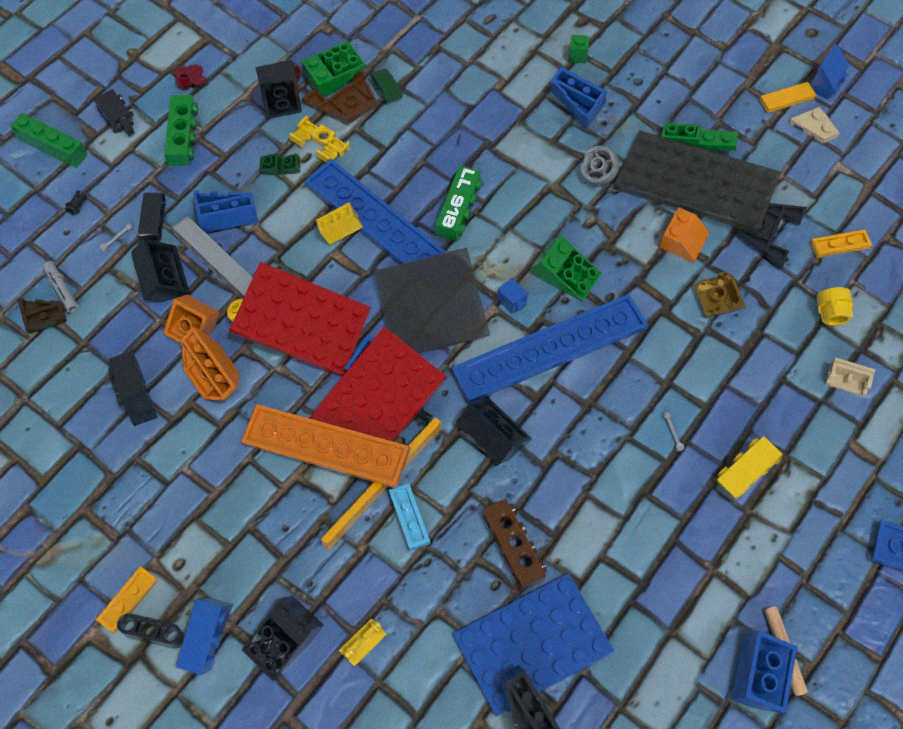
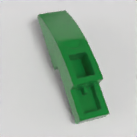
M664 123L661 138L670 144L687 150L717 154L718 150L736 151L738 132L701 130V125Z

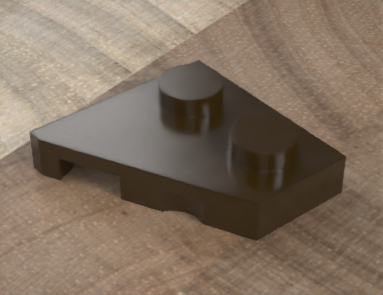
M24 298L17 299L25 330L28 334L67 321L61 301H44L40 299L25 301Z

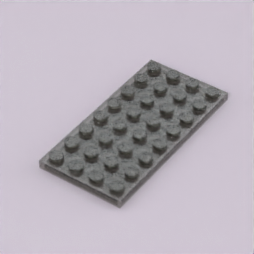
M639 130L616 180L614 189L678 209L680 207L699 216L759 233L781 171L675 140L661 138V136Z

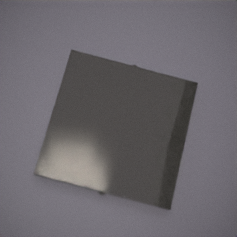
M467 247L374 271L387 329L417 353L438 348L443 349L446 346L490 336Z

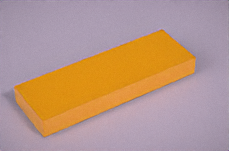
M805 82L762 95L759 100L766 112L770 113L815 99L816 93L810 84Z
M865 229L813 238L810 241L816 258L870 249L872 246Z
M140 566L97 617L96 621L115 634L118 631V619L126 613L131 614L158 582V579Z

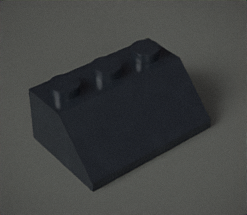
M142 239L131 251L144 300L162 303L190 293L176 245Z
M490 398L468 404L456 421L461 426L462 431L469 434L475 440V443L488 452L491 459L499 464L509 461L532 440Z

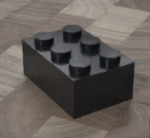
M292 60L255 67L267 120L302 112L297 77Z

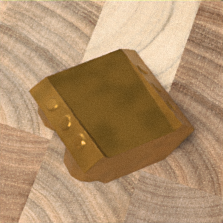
M728 272L719 273L716 279H703L694 284L706 317L746 308L734 276Z

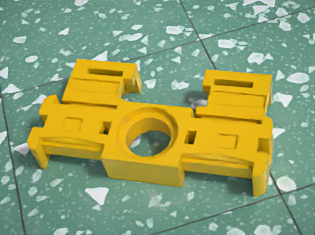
M305 116L297 124L298 130L294 134L289 133V139L302 148L305 145V141L311 138L312 141L324 147L322 151L316 150V156L326 163L330 159L334 160L338 154L339 157H343L345 155L344 151L348 152L350 150L349 141L345 144L337 139L336 133L322 124L318 127L311 123L309 116ZM321 134H327L328 138L320 139L319 136Z

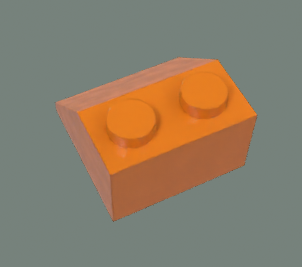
M678 207L662 237L659 248L694 263L709 235V231L696 214Z
M188 294L175 298L163 334L181 343L180 340L194 326L209 336L215 328L220 312Z

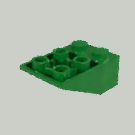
M345 41L301 61L303 76L312 89H315L323 97L337 92L366 66L349 41Z
M562 235L548 242L530 268L543 281L581 302L584 301L602 274Z

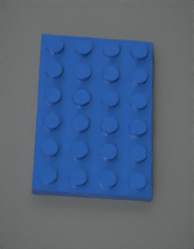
M569 573L453 633V638L495 717L506 712L499 677L516 665H520L525 669L537 691L541 693L614 653L613 647Z

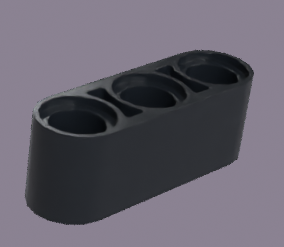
M144 192L138 228L140 241L142 239L161 241L166 207L165 193Z
M130 613L122 615L117 621L118 630L129 639L171 649L181 647L184 641L185 634L178 625ZM129 622H134V627L131 630L125 631L126 625ZM156 627L155 633L147 636L148 629ZM172 632H178L175 640L168 641V636Z

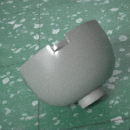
M595 146L585 153L584 162H581V171L587 180L595 184H606L616 177L619 171V159L612 150L603 146Z

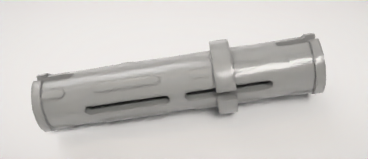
M48 261L44 263L42 269L48 276L49 284L56 290L66 311L69 313L76 312L79 309V305L64 282L63 274L59 273L54 262Z

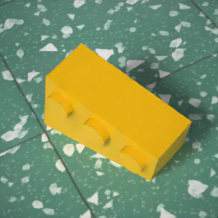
M764 436L760 440L755 438L748 445L750 449L745 454L739 453L733 459L734 464L730 468L725 467L718 473L720 478L717 479V483L735 501L749 490L761 476L767 474L774 464L777 465L781 461L783 454Z

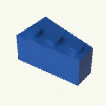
M210 597L196 599L176 668L199 675L206 674L209 670H212L215 662L214 655L220 645L223 631L234 604Z

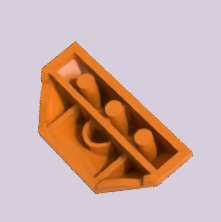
M193 326L180 340L181 346H183V370L204 399L225 401L238 387L240 373L219 343Z

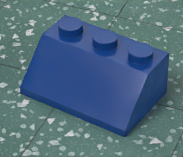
M759 630L744 633L731 700L752 708L786 714L798 646Z

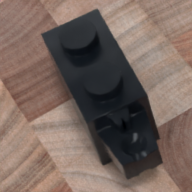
M111 89L93 98L98 111L114 134L122 130L125 131L128 137L135 134L132 127L134 125L132 119L134 114L129 106L126 107L124 105L125 101L120 94L117 95Z

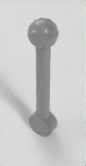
M127 223L125 225V228L122 231H120L116 236H114L106 244H101V251L106 252L108 250V246H110L126 231L132 230L133 225L131 223Z
M664 412L663 417L667 419L676 442L675 449L681 452L684 449V445L679 441L671 421V413Z

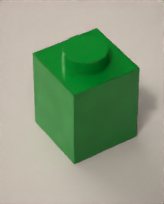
M571 35L569 63L586 64L589 36Z

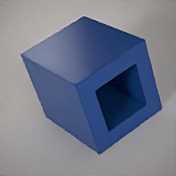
M511 278L498 288L497 299L512 314L517 310H522L527 305L528 293L514 278Z

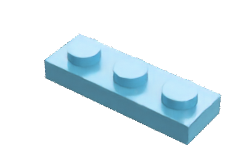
M406 484L389 490L409 550L429 545L430 539L410 485Z

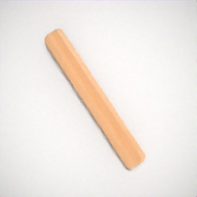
M767 608L765 614L773 636L790 643L778 608ZM795 658L791 686L794 695L801 696L806 694L808 690Z

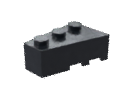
M133 350L110 358L111 367L108 368L111 378L115 379L112 381L115 392H119L116 395V399L120 407H125L133 426L158 418Z

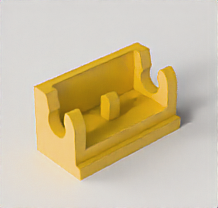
M350 202L316 220L321 235L329 245L363 228L362 223L358 219L359 216Z

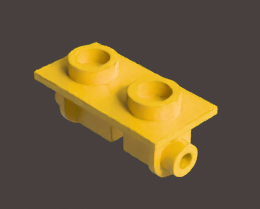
M370 619L339 649V652L355 667L387 634L381 629L382 627L377 621L374 622Z

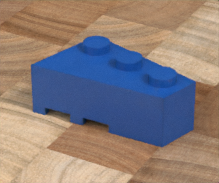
M560 67L551 79V92L588 129L606 103L607 91L563 67Z
M193 190L200 228L205 233L258 222L252 193L228 192V194H217V191H211L210 194H205Z

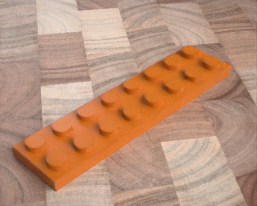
M258 404L255 406L241 440V443L250 447L393 488L398 486L411 450L409 446Z

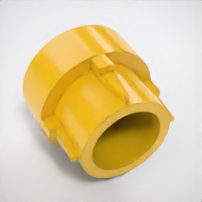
M835 287L823 290L817 294L818 311L821 314L822 323L824 322L829 326L846 324L851 320V317H853L852 308H854L851 290Z

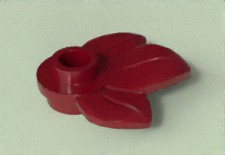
M196 64L190 65L188 68L180 65L174 71L176 76L175 82L182 89H188L192 84H204L208 79L201 75L203 67Z

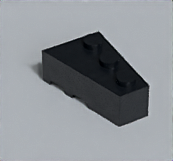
M516 665L499 677L510 729H560L525 669L520 665Z

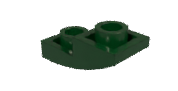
M386 68L370 73L376 90H380L386 104L402 99L403 94L398 84Z
M278 153L261 156L260 172L267 175L300 173V156L298 153L280 157Z

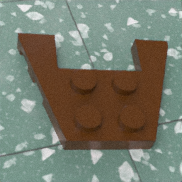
M361 70L350 79L352 83L328 99L321 96L315 89L302 97L304 104L348 124L377 106V100Z

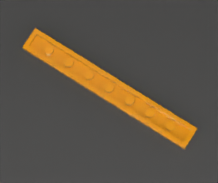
M434 418L408 445L411 450L404 469L441 431L440 420ZM374 482L321 538L323 547L329 551L388 486Z

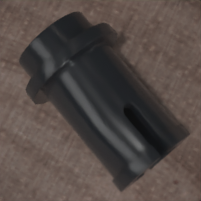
M77 190L70 202L65 204V210L71 215L78 214L81 205L87 199V195L84 192L80 194V191Z

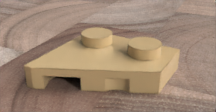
M820 107L795 116L789 121L790 125H798L804 129L803 132L805 134L813 136L821 143L835 139L840 134Z

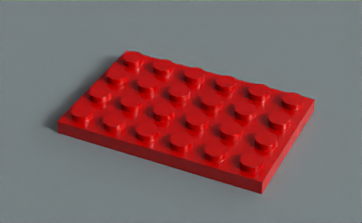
M260 262L229 332L343 377L346 372L345 366L352 357L371 307Z
M383 327L310 415L309 419L395 442L446 380L447 376L386 327Z

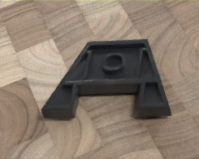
M747 201L734 234L782 269L789 250L771 244L781 219L800 225L807 207Z

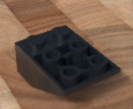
M293 595L284 597L279 600L242 651L274 681L313 641L324 625Z

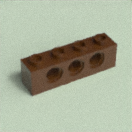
M504 499L484 508L482 517L520 591H523L544 581L547 569L544 562L538 560L535 554L537 550L534 543L528 541L525 535L527 531L524 524L518 522L515 507L513 504H509L507 499ZM504 521L509 522L511 527L503 528L500 523ZM512 540H517L520 542L521 546L513 547L511 546L510 542ZM527 559L531 565L528 567L522 566L520 560Z

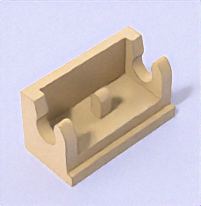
M835 357L829 365L825 385L865 397L868 389L871 388L875 369Z

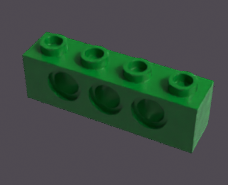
M193 95L170 96L164 154L168 166L191 165V158H194L192 143L196 141L194 128H197L195 114H198V104L194 102Z

